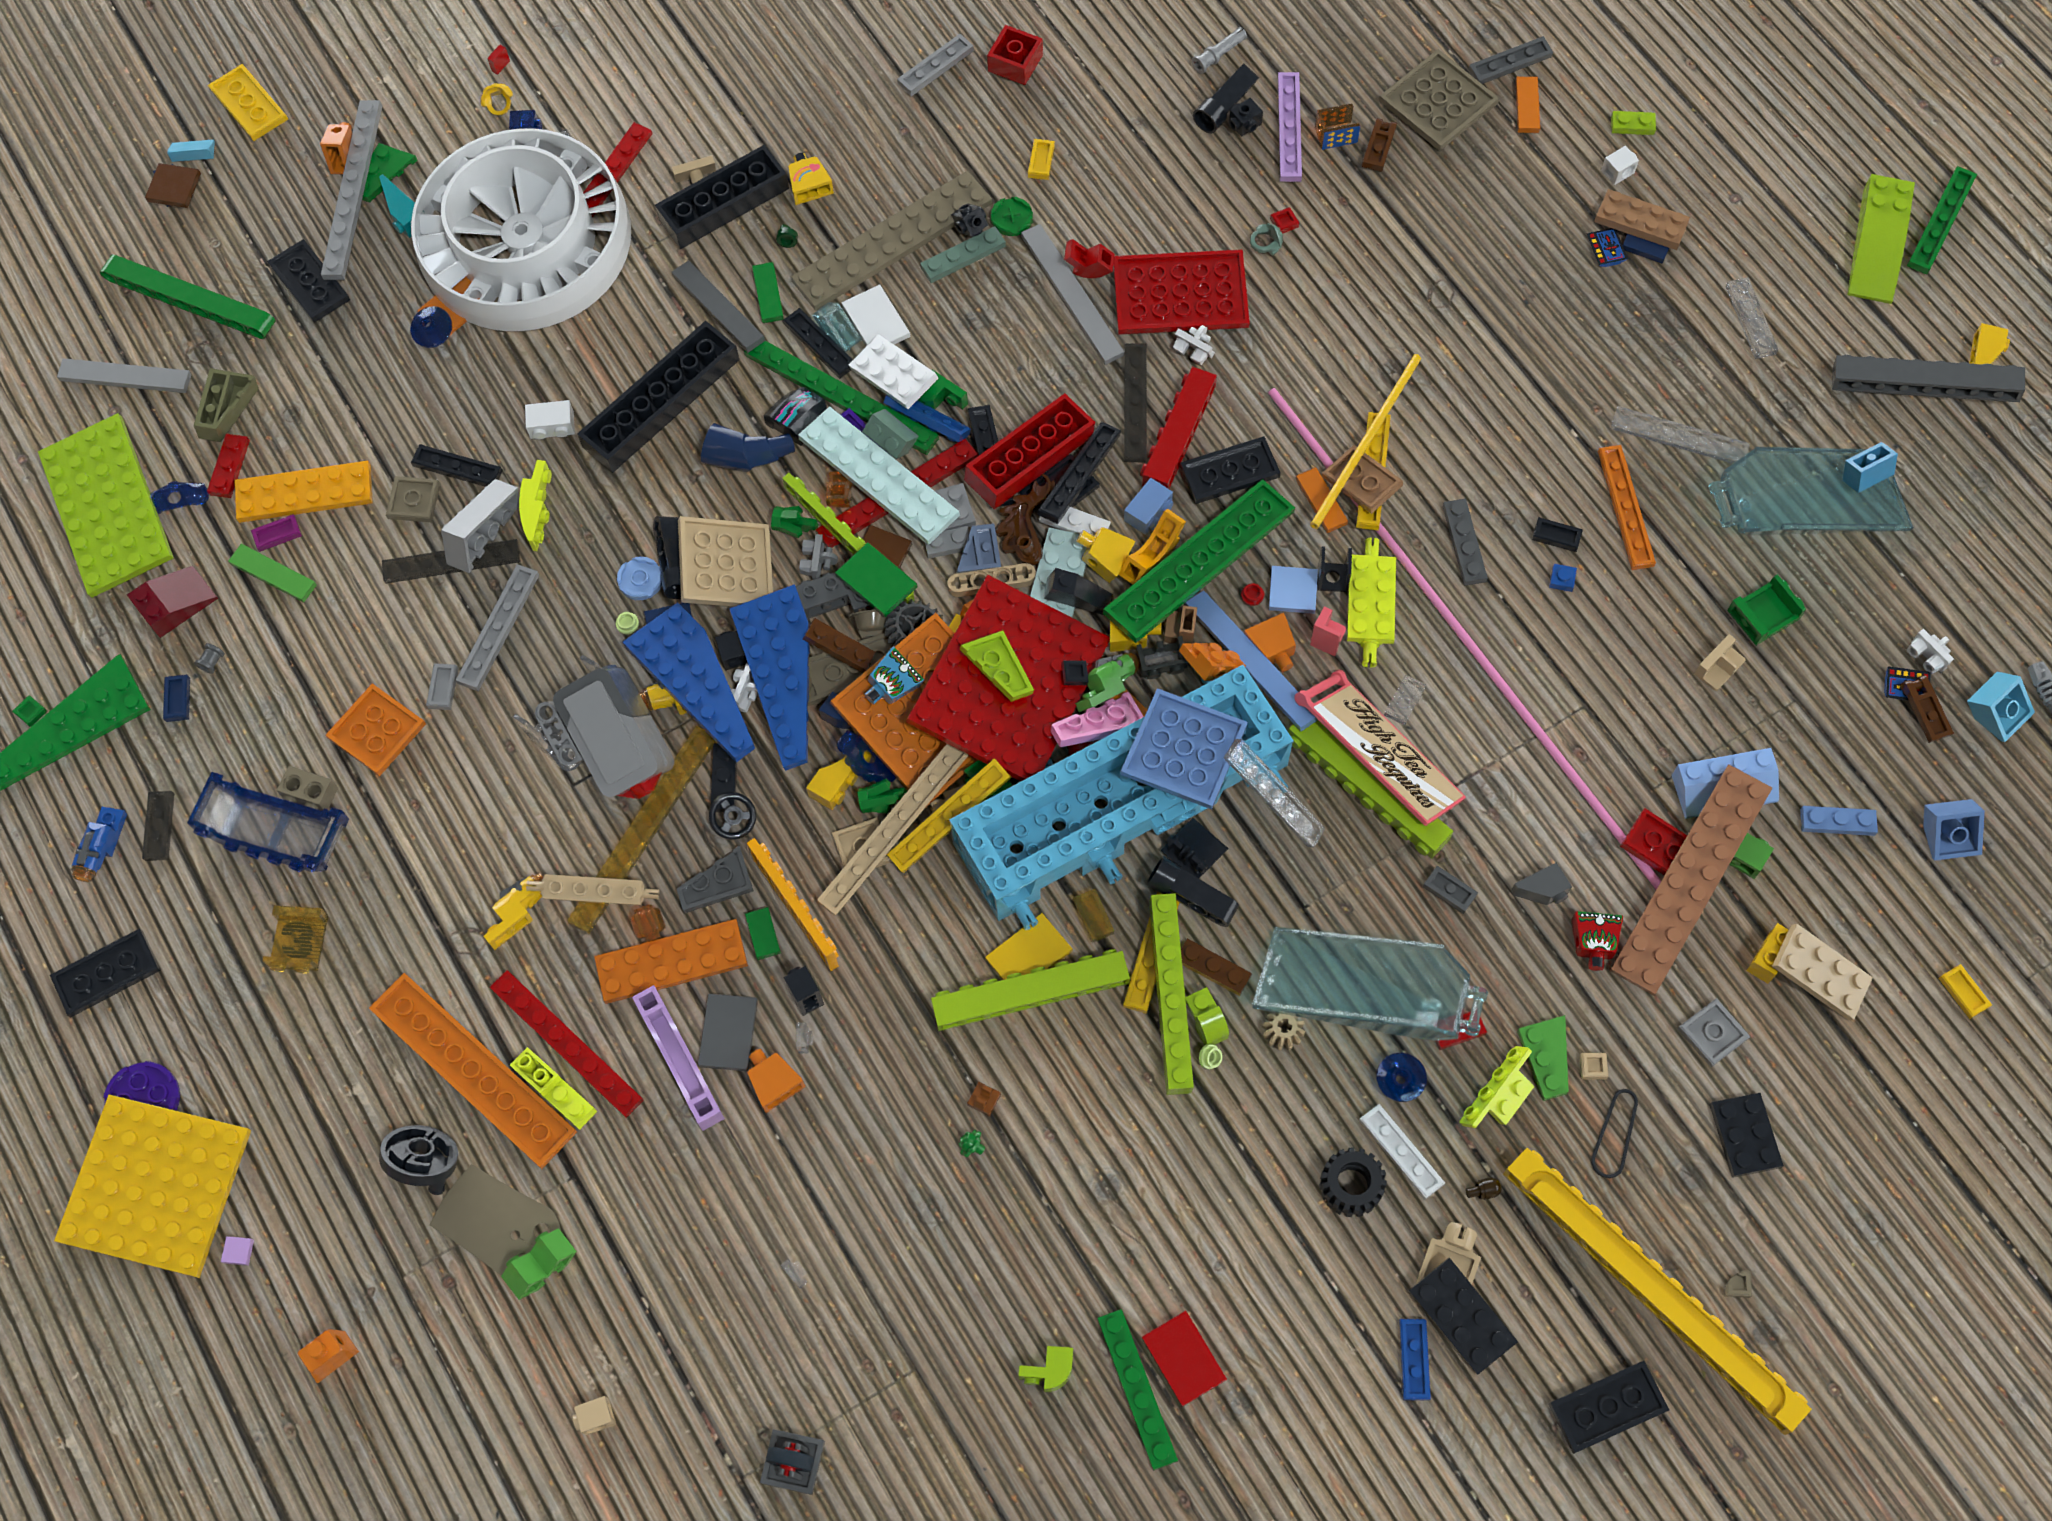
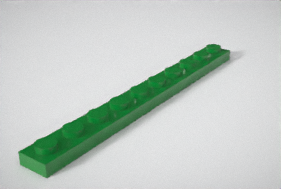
M764 341L750 352L744 350V355L747 358L800 387L807 388L844 411L850 408L866 423H868L872 414L886 409L919 436L912 448L925 455H928L939 440L937 433L767 341Z

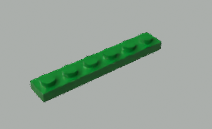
M1959 166L1956 167L1907 264L1908 267L1926 275L1929 273L1977 176L1976 173Z
M1122 1309L1098 1317V1323L1153 1471L1178 1462Z

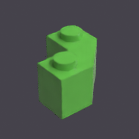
M559 1228L550 1233L548 1231L541 1233L535 1239L536 1244L529 1253L521 1257L516 1255L506 1263L507 1268L501 1277L518 1300L542 1288L546 1284L544 1279L548 1278L554 1271L561 1272L567 1267L577 1252Z

